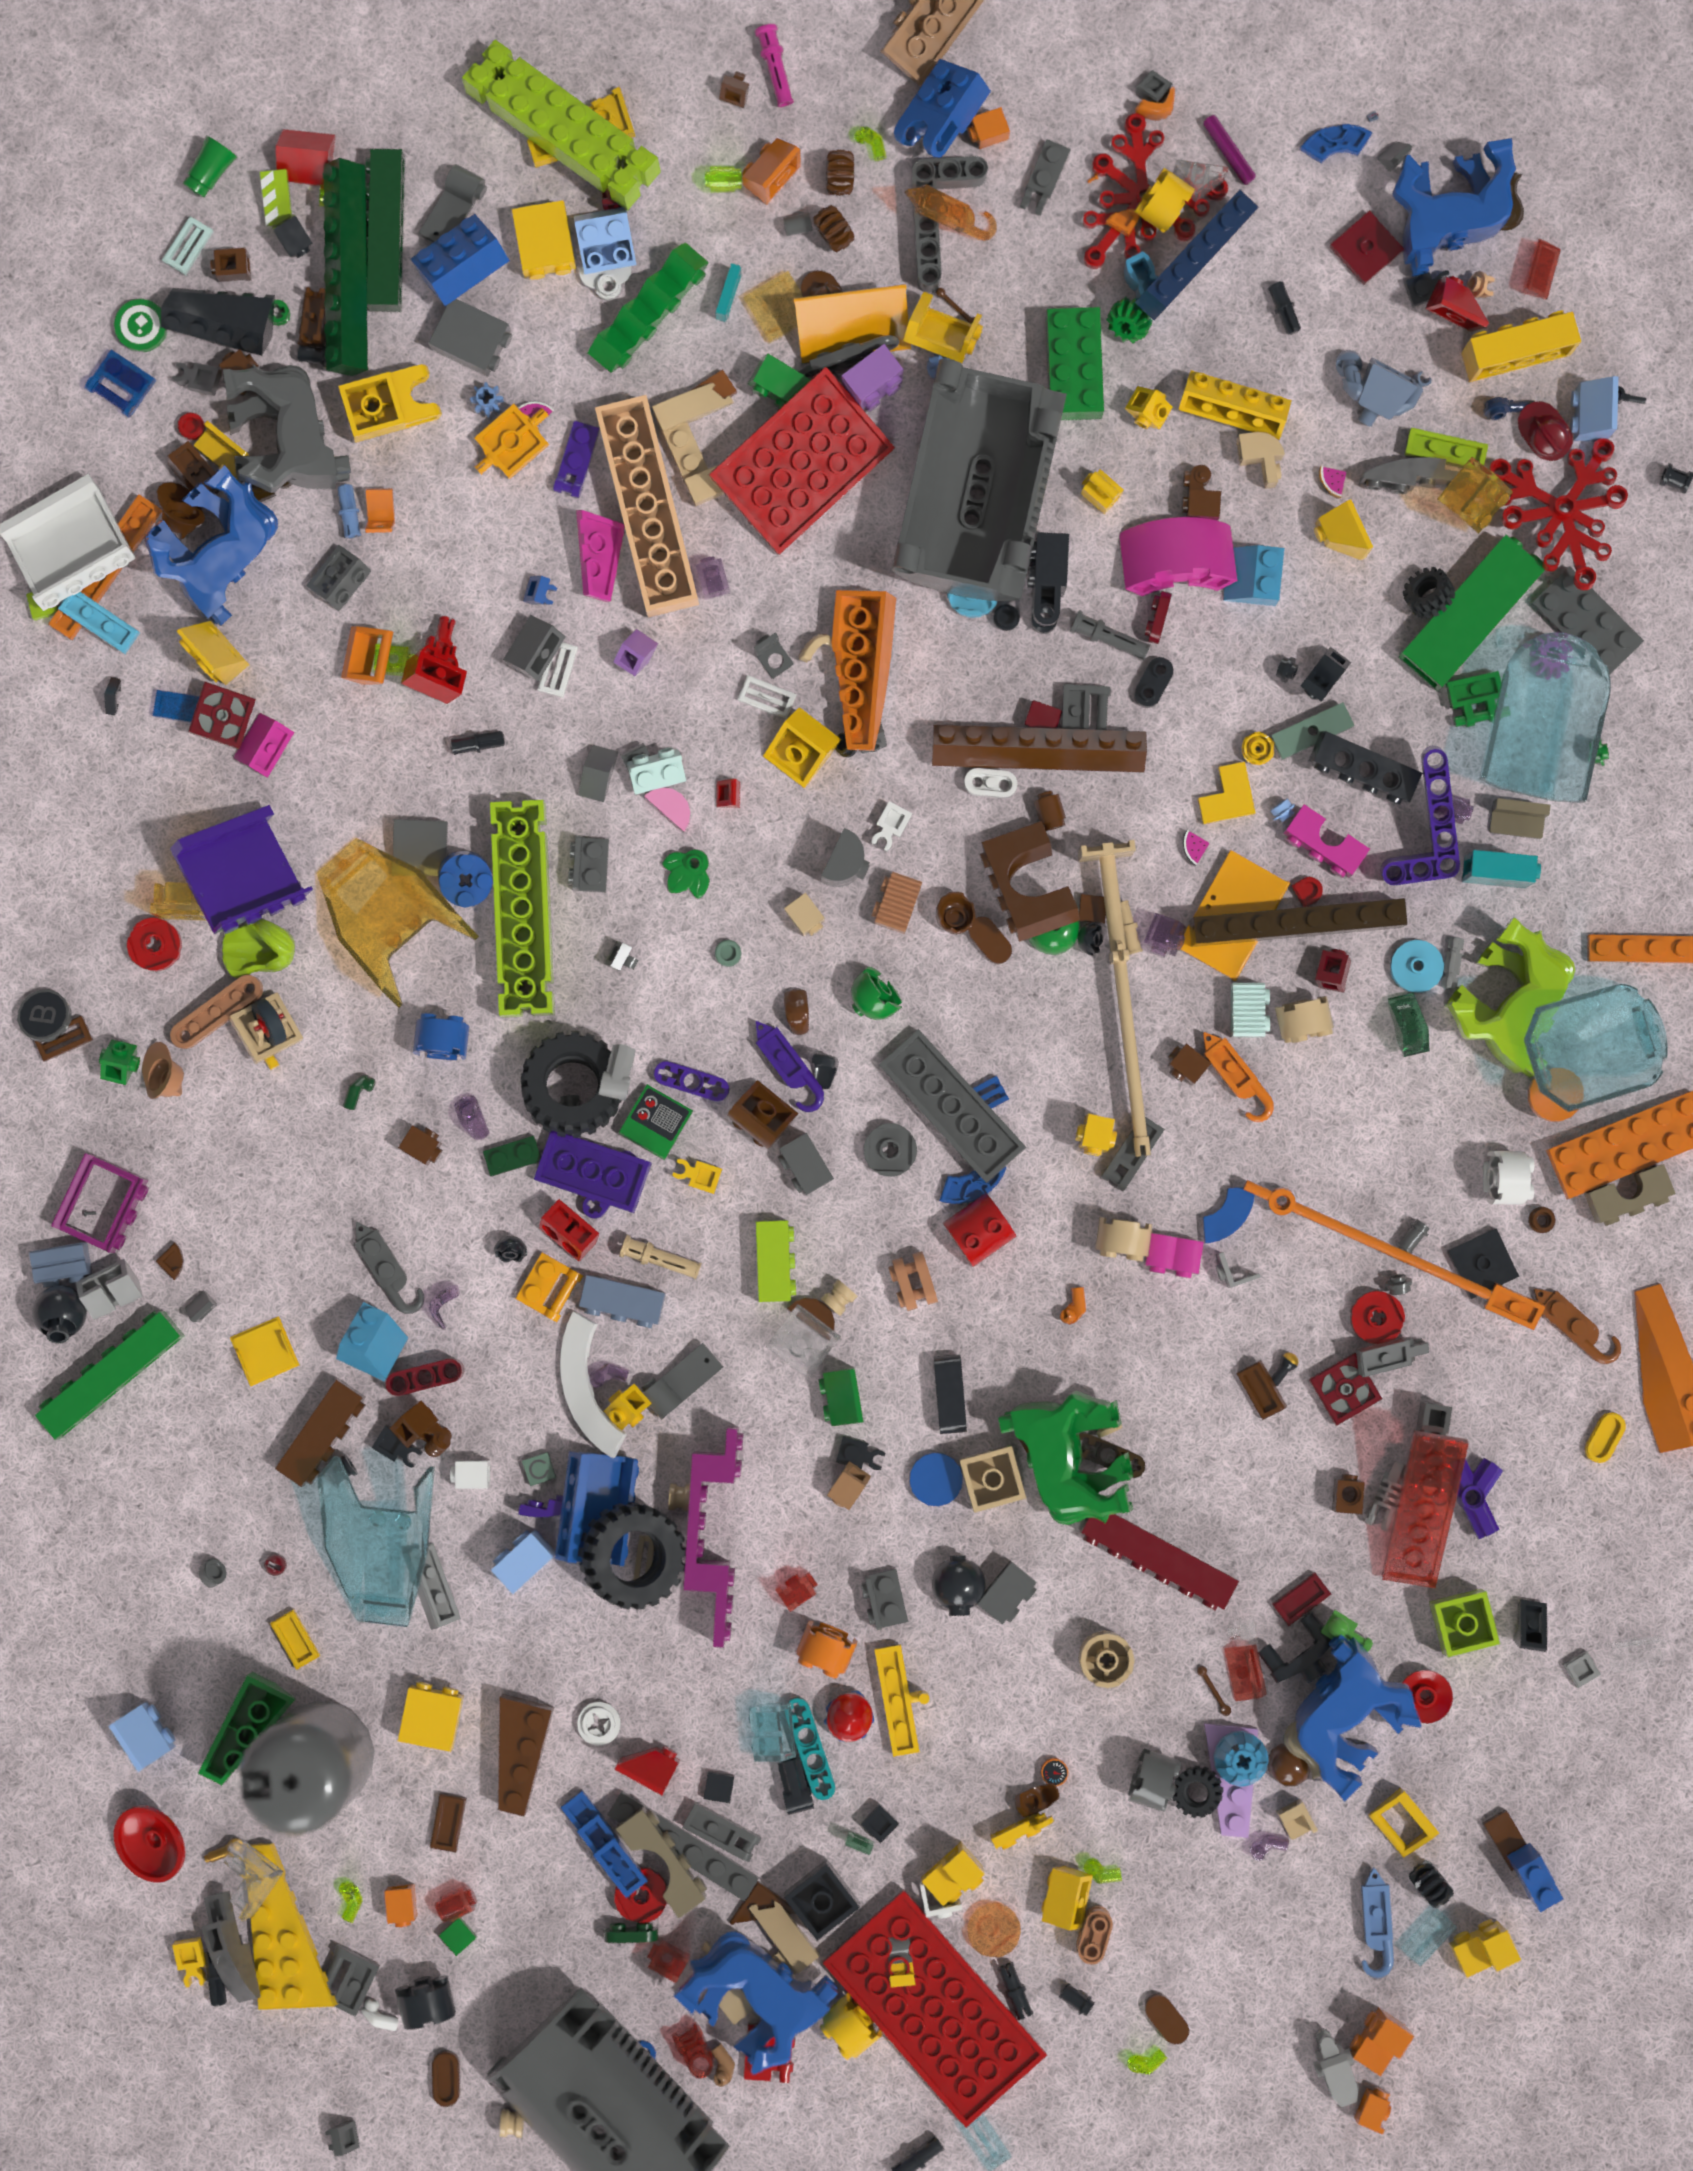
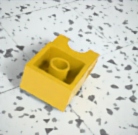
M424 364L415 365L338 386L355 443L438 420L442 416V411L438 404H419L411 397L413 388L428 380L430 375L428 366ZM375 403V407L378 405L379 407L375 412L367 411L369 409L368 404Z

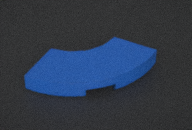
M1351 124L1325 127L1311 135L1300 147V150L1321 164L1329 156L1336 153H1350L1358 156L1373 132Z
M1007 1167L1001 1170L987 1184L975 1170L968 1175L960 1177L947 1176L939 1201L950 1204L972 1202L984 1193L988 1194L1002 1179Z
M1244 1187L1228 1188L1222 1207L1214 1214L1203 1217L1204 1244L1220 1241L1236 1232L1249 1216L1255 1195L1243 1190Z

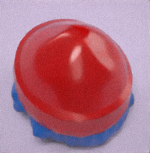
M858 1690L839 1695L826 1707L827 1717L824 1719V1724L828 1726L832 1736L841 1742H854L860 1738H865L871 1724L874 1723L871 1705Z

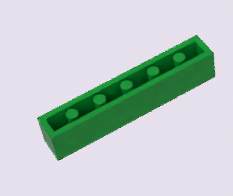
M156 1311L150 1313L143 1319L144 1325L138 1330L133 1328L122 1337L124 1342L118 1347L114 1345L109 1347L101 1354L103 1358L96 1365L93 1362L80 1371L82 1376L75 1382L73 1380L68 1381L59 1389L60 1395L55 1399L49 1397L38 1406L40 1411L35 1414V1417L54 1440L63 1438L185 1337L165 1311H160L158 1314Z

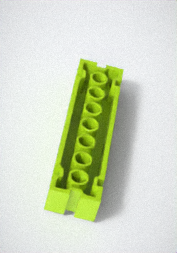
M496 39L482 53L484 62L481 65L474 63L462 76V81L468 95L482 105L487 100L490 111L602 193L608 188L611 199L627 211L641 196L640 186L644 184L646 187H649L661 173L657 156L642 145L636 150L634 140L521 57L514 61L511 50Z
M544 800L522 801V807L514 808L512 801L490 802L491 824L494 828H498V834H491L497 982L500 986H504L505 994H498L499 1016L502 1018L523 1017V1010H531L533 1016L555 1015L554 993L547 990V984H554L548 837L545 831L541 832L540 825H547L546 803ZM517 824H521L525 828V832L522 831L523 834L517 835L513 831L514 827L517 829ZM526 982L533 987L532 991H528L530 993L528 995L520 991V987H524L523 983Z

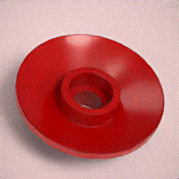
M1419 1670L1408 1675L1402 1682L1411 1689L1414 1705L1421 1723L1437 1722L1450 1711L1453 1703V1692L1449 1682L1441 1674L1432 1670ZM1423 1690L1430 1692V1696L1426 1699L1420 1696Z

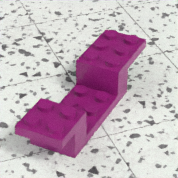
M728 1426L726 1430L725 1453L694 1451L692 1454L684 1590L716 1592L713 1647L724 1648L725 1641H730L732 1622H727V1614H732L733 1595H728L729 1586L733 1587L735 1568H730V1561L700 1560L698 1557H703L705 1539H700V1530H704L706 1527V1512H701L702 1503L707 1501L708 1485H703V1482L734 1484L736 1478L741 1476L742 1460H737V1450L742 1451L744 1433H739V1427Z

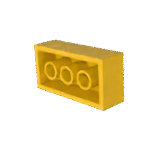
M1563 310L1549 314V318L1539 320L1538 317L1523 321V325L1513 327V324H1507L1499 327L1497 332L1488 334L1487 331H1481L1473 334L1461 352L1469 383L1571 356L1582 342L1573 311L1564 313Z

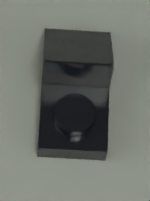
M1520 1599L1518 1603V1628L1513 1637V1641L1519 1648L1547 1652V1603Z

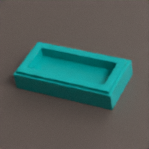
M731 263L715 312L716 320L725 322L728 319L742 276L740 265Z

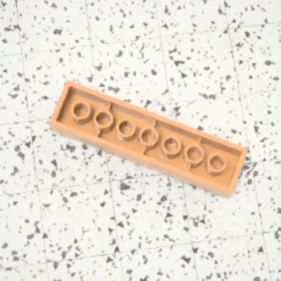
M647 395L595 407L648 618L699 605Z

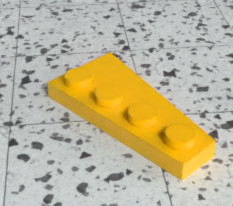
M620 86L612 90V94L601 99L600 97L591 102L589 108L629 137H636ZM530 139L527 140L535 168L559 161Z

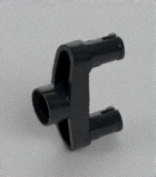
M1313 1611L1300 1621L1313 1637L1314 1644L1292 1661L1284 1663L1270 1643L1257 1652L1270 1669V1675L1276 1683L1298 1673H1301L1305 1680L1310 1683L1327 1670L1320 1657L1331 1647L1329 1645L1331 1639L1321 1633L1324 1625Z

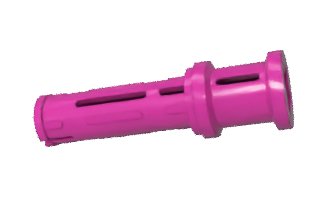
M766 24L754 31L755 36L759 37L762 51L760 55L767 62L778 107L789 106L794 103V100L792 99L781 57L784 50L783 46L779 45L776 34L778 27L776 24Z

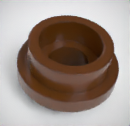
M1547 1207L1533 1209L1528 1217L1530 1228L1537 1233L1551 1231L1556 1222L1554 1213ZM1539 1215H1543L1546 1218L1544 1225L1538 1224L1537 1218Z

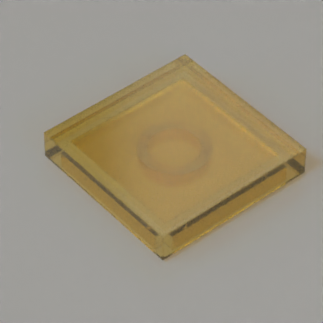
M789 271L743 297L769 343L798 328L793 299L802 298V293Z

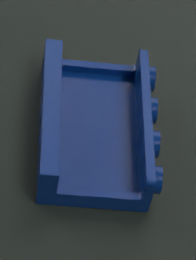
M569 1451L555 1559L568 1563L582 1562V1557L578 1556L579 1547L584 1546V1541L581 1538L584 1532L588 1534L591 1527L588 1524L591 1520H598L601 1517L599 1513L604 1509L612 1510L613 1505L619 1503L627 1505L628 1502L635 1503V1482L639 1474L638 1459L618 1455L615 1458H611L607 1454ZM629 1533L623 1535L614 1545L611 1552V1564L617 1566L625 1565V1559L628 1556L627 1543Z

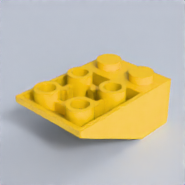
M212 621L180 628L176 631L182 637L178 642L216 683L221 680L227 685L249 666V663Z

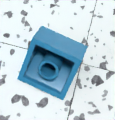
M1261 545L1233 548L1237 581L1224 588L1223 601L1276 606L1280 599L1285 548Z
M363 1302L339 1344L336 1359L385 1382L408 1337L388 1313Z

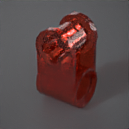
M694 2022L692 2027L679 2034L673 2033L672 2038L675 2046L683 2057L692 2076L702 2079L710 2075L714 2066V2057L710 2052L699 2024ZM700 2057L705 2058L708 2061L709 2067L705 2070H699L696 2068L694 2060Z

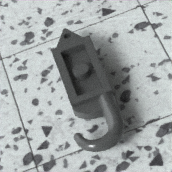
M885 335L861 344L847 343L835 352L820 353L816 359L810 360L808 366L798 372L806 377L817 375L824 367H827L831 373L858 364L883 344L886 345L889 351L899 345V339L896 336Z
M356 1222L357 1242L355 1246L394 1307L404 1314H413L419 1311L424 1304L422 1289L417 1290L418 1300L415 1304L407 1305L398 1292L406 1285L407 1275L379 1230H373Z

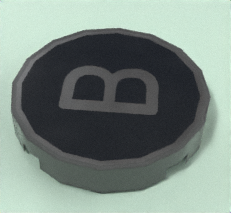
M38 990L30 994L21 1003L17 1021L21 1031L31 1040L51 1042L56 1039L55 1037H58L60 1034L63 1035L67 1031L71 1022L72 1010L67 1000L58 992Z

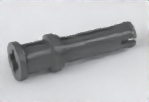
M1081 610L1078 611L1070 629L1071 633L1076 631L1089 637L1092 642L1100 640L1119 650L1141 658V660L1145 659L1150 648V644L1105 626V622L1102 619L1097 621L1083 615Z

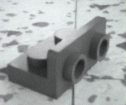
M338 545L306 586L327 601L337 611H340L359 586L366 580L371 570L358 557L341 545Z
M576 836L575 842H571L570 858H574V868H569L568 884H573L574 891L606 893L609 839Z
M891 1569L865 1575L866 1582L861 1583L864 1599L870 1598L872 1606L871 1609H867L870 1625L876 1624V1629L881 1630L884 1627L908 1622L897 1570Z

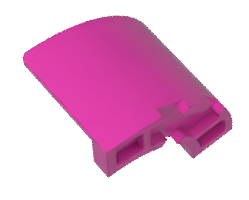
M1199 517L1166 518L1134 526L1121 532L1119 535L1125 589L1142 597L1155 591L1174 587L1173 582L1188 581V586L1204 587L1219 591L1237 581L1231 527L1224 522Z

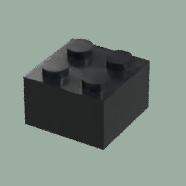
M828 1859L784 1892L785 1900L816 1941L860 1908V1901Z

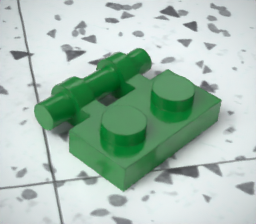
M1499 671L1455 680L1445 684L1451 710L1462 708L1463 715L1453 717L1455 727L1464 725L1472 727L1477 722L1486 720L1494 722L1498 721L1500 717L1508 716L1507 707H1496L1495 700L1505 697ZM1485 702L1486 710L1473 713L1472 705Z

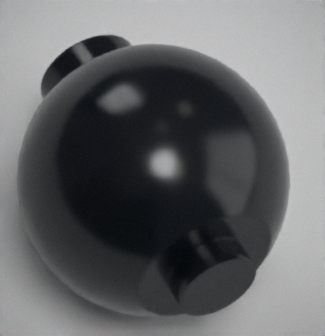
M57 1285L45 1289L38 1295L33 1304L32 1317L37 1329L47 1336L50 1342L60 1344L66 1342L69 1337L81 1330L87 1318V1309L80 1301L78 1292L75 1289L64 1285Z
M951 1555L950 1561L942 1562L932 1577L933 1594L941 1605L949 1609V1616L970 1615V1608L981 1600L985 1592L986 1583L981 1568L974 1561L966 1560V1555Z

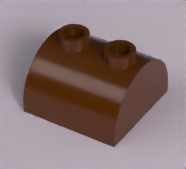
M757 1080L733 1105L727 1117L732 1120V1124L737 1129L745 1130L751 1135L755 1144L769 1150L799 1113Z

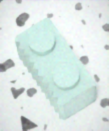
M1232 983L1230 985L1231 1038H1263L1266 1034L1265 1031H1270V1016L1265 1015V1005L1270 1004V990L1265 989V983Z

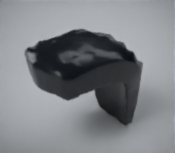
M815 1053L812 1057V1063L815 1065V1078L822 1086V1089H830L838 1070L839 1061L835 1056Z

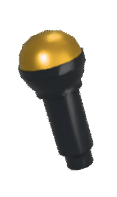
M1288 1352L1282 1355L1280 1366L1271 1377L1276 1387L1279 1386L1288 1372L1298 1367L1299 1360L1295 1354Z

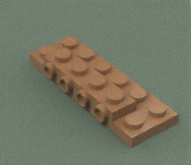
M909 0L910 8L906 13L901 11L894 19L893 24L896 27L880 52L917 85L921 86L938 60L943 58L984 0Z

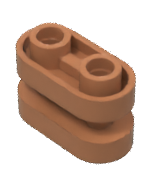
M923 1251L912 1254L914 1259L912 1263L904 1265L901 1257L892 1260L893 1266L888 1267L892 1281L899 1282L901 1291L896 1294L900 1307H906L907 1311L917 1309L916 1300L926 1298L928 1305L938 1302ZM918 1272L922 1288L912 1290L908 1275Z
M1093 1905L1085 1911L1083 1925L1076 1941V1949L1080 1959L1090 1965L1097 1964L1104 1958L1113 1928V1921L1108 1910L1101 1905Z

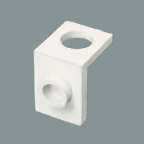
M921 1880L919 1881L926 1917L936 1916L937 1919H943L952 1916V1912L962 1910L960 1900L955 1901L953 1904L948 1902L944 1906L942 1904L928 1906L925 1886Z

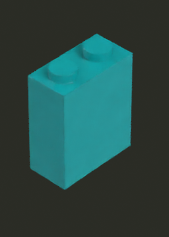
M1473 850L1464 856L1462 883L1527 888L1536 883V879L1540 878L1541 863H1537L1538 856Z

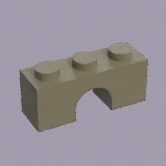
M1656 1165L1633 1174L1637 1183V1191L1630 1199L1620 1196L1614 1183L1584 1193L1595 1223L1604 1222V1225L1608 1226L1620 1221L1619 1216L1625 1213H1629L1631 1217L1644 1212V1206L1651 1203L1654 1204V1207L1670 1202L1668 1197L1676 1193L1665 1165Z

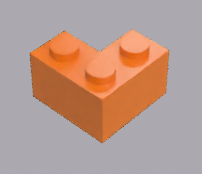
M1378 2007L1376 2012L1371 2011L1364 2022L1365 2029L1361 2035H1355L1349 2048H1351L1350 2053L1353 2059L1381 2077L1393 2056L1401 2059L1415 2036L1404 2023Z

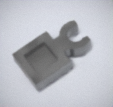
M196 362L193 369H190L184 363L176 364L179 370L184 371L181 377L172 376V379L178 385L188 384L187 387L191 391L215 396L223 372L220 368Z

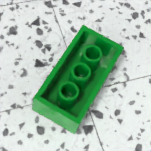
M1100 307L1047 309L1045 319L1048 389L1067 394L1061 421L1102 419L1104 414Z

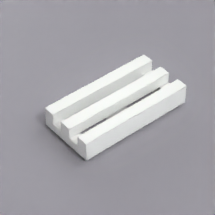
M562 643L559 647L561 650L550 687H546L545 684L553 659L540 679L537 689L539 692L564 698L578 651L577 646ZM570 650L560 689L556 690L566 651Z
M747 675L738 701L786 720L797 694ZM752 683L789 698L788 703L749 688V685ZM746 693L781 706L785 710L784 712L745 697Z

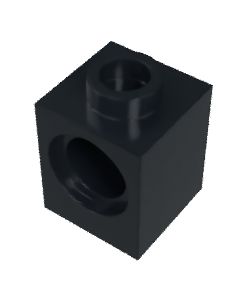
M293 214L272 227V230L290 257L295 255L297 258H300L310 251L308 246L313 243L296 215Z

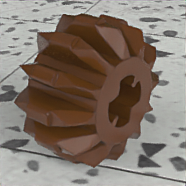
M837 149V151L830 150L827 154L826 188L829 194L844 196L852 193L855 164L854 155L851 151Z
M829 205L826 208L824 207L813 217L817 231L833 251L839 252L842 249L844 250L854 241V232L842 213L835 206Z

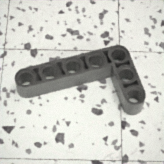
M982 157L921 159L915 162L912 167L911 182L917 283L924 292L933 293L941 284L942 270L937 189L973 188L983 185L987 180L988 164ZM979 168L983 173L980 176H973L969 170ZM947 169H952L956 172V175L949 178L943 172ZM919 171H927L930 177L921 179L916 174ZM926 196L932 202L928 205H922L918 199ZM929 222L933 225V228L929 231H924L920 228V224ZM924 248H931L935 254L926 257L921 251ZM925 274H933L936 280L928 283L922 277Z

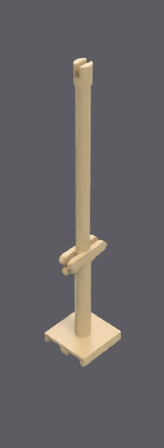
M1129 840L1128 843L1122 844L1110 842L1102 843L1101 846L1096 847L1081 846L1078 850V861H1100L1111 952L1109 954L1110 965L1113 964L1134 1132L1135 1157H1140V1146L1144 1145L1145 1156L1151 1155L1149 1136H1147L1127 971L1129 950L1126 949L1115 860V858L1130 857L1136 851L1135 840Z

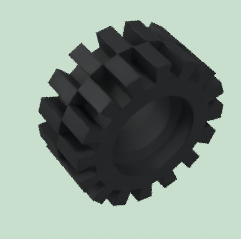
M1428 567L1423 568V573H1420L1419 570L1415 572V578L1410 576L1408 579L1410 584L1405 583L1403 596L1415 615L1417 614L1420 618H1423V616L1431 618L1433 613L1436 617L1439 615V610L1443 612L1447 610L1446 604L1451 606L1453 603L1451 598H1455V587L1442 569L1439 568L1437 570L1436 567H1431L1429 571ZM1436 588L1430 595L1422 597L1430 589Z
M1189 1767L1174 1782L1176 1788L1173 1802H1177L1176 1807L1178 1810L1180 1808L1183 1810L1182 1814L1186 1816L1190 1814L1191 1818H1196L1197 1816L1203 1818L1206 1815H1210L1222 1801V1793L1224 1792L1223 1787L1220 1785L1222 1781L1220 1778H1216L1214 1771L1212 1773L1208 1771V1767ZM1193 1782L1204 1784L1208 1791L1206 1800L1202 1802L1192 1800L1188 1795L1189 1785Z

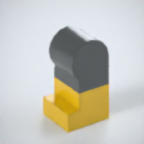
M894 1937L888 1938L892 1944V1951L888 1958L889 1962L894 1957L901 1956L906 1958L910 1964V1972L905 1974L907 1964L902 1960L893 1962L891 1970L895 1975H890L891 1987L915 1985L913 1962L909 1954L910 1938L906 1940H897Z

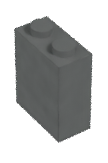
M455 299L447 305L428 344L432 351L488 377L491 371L495 372L501 360L499 354L502 348L506 349L509 346L512 334L510 333L511 329L508 323Z

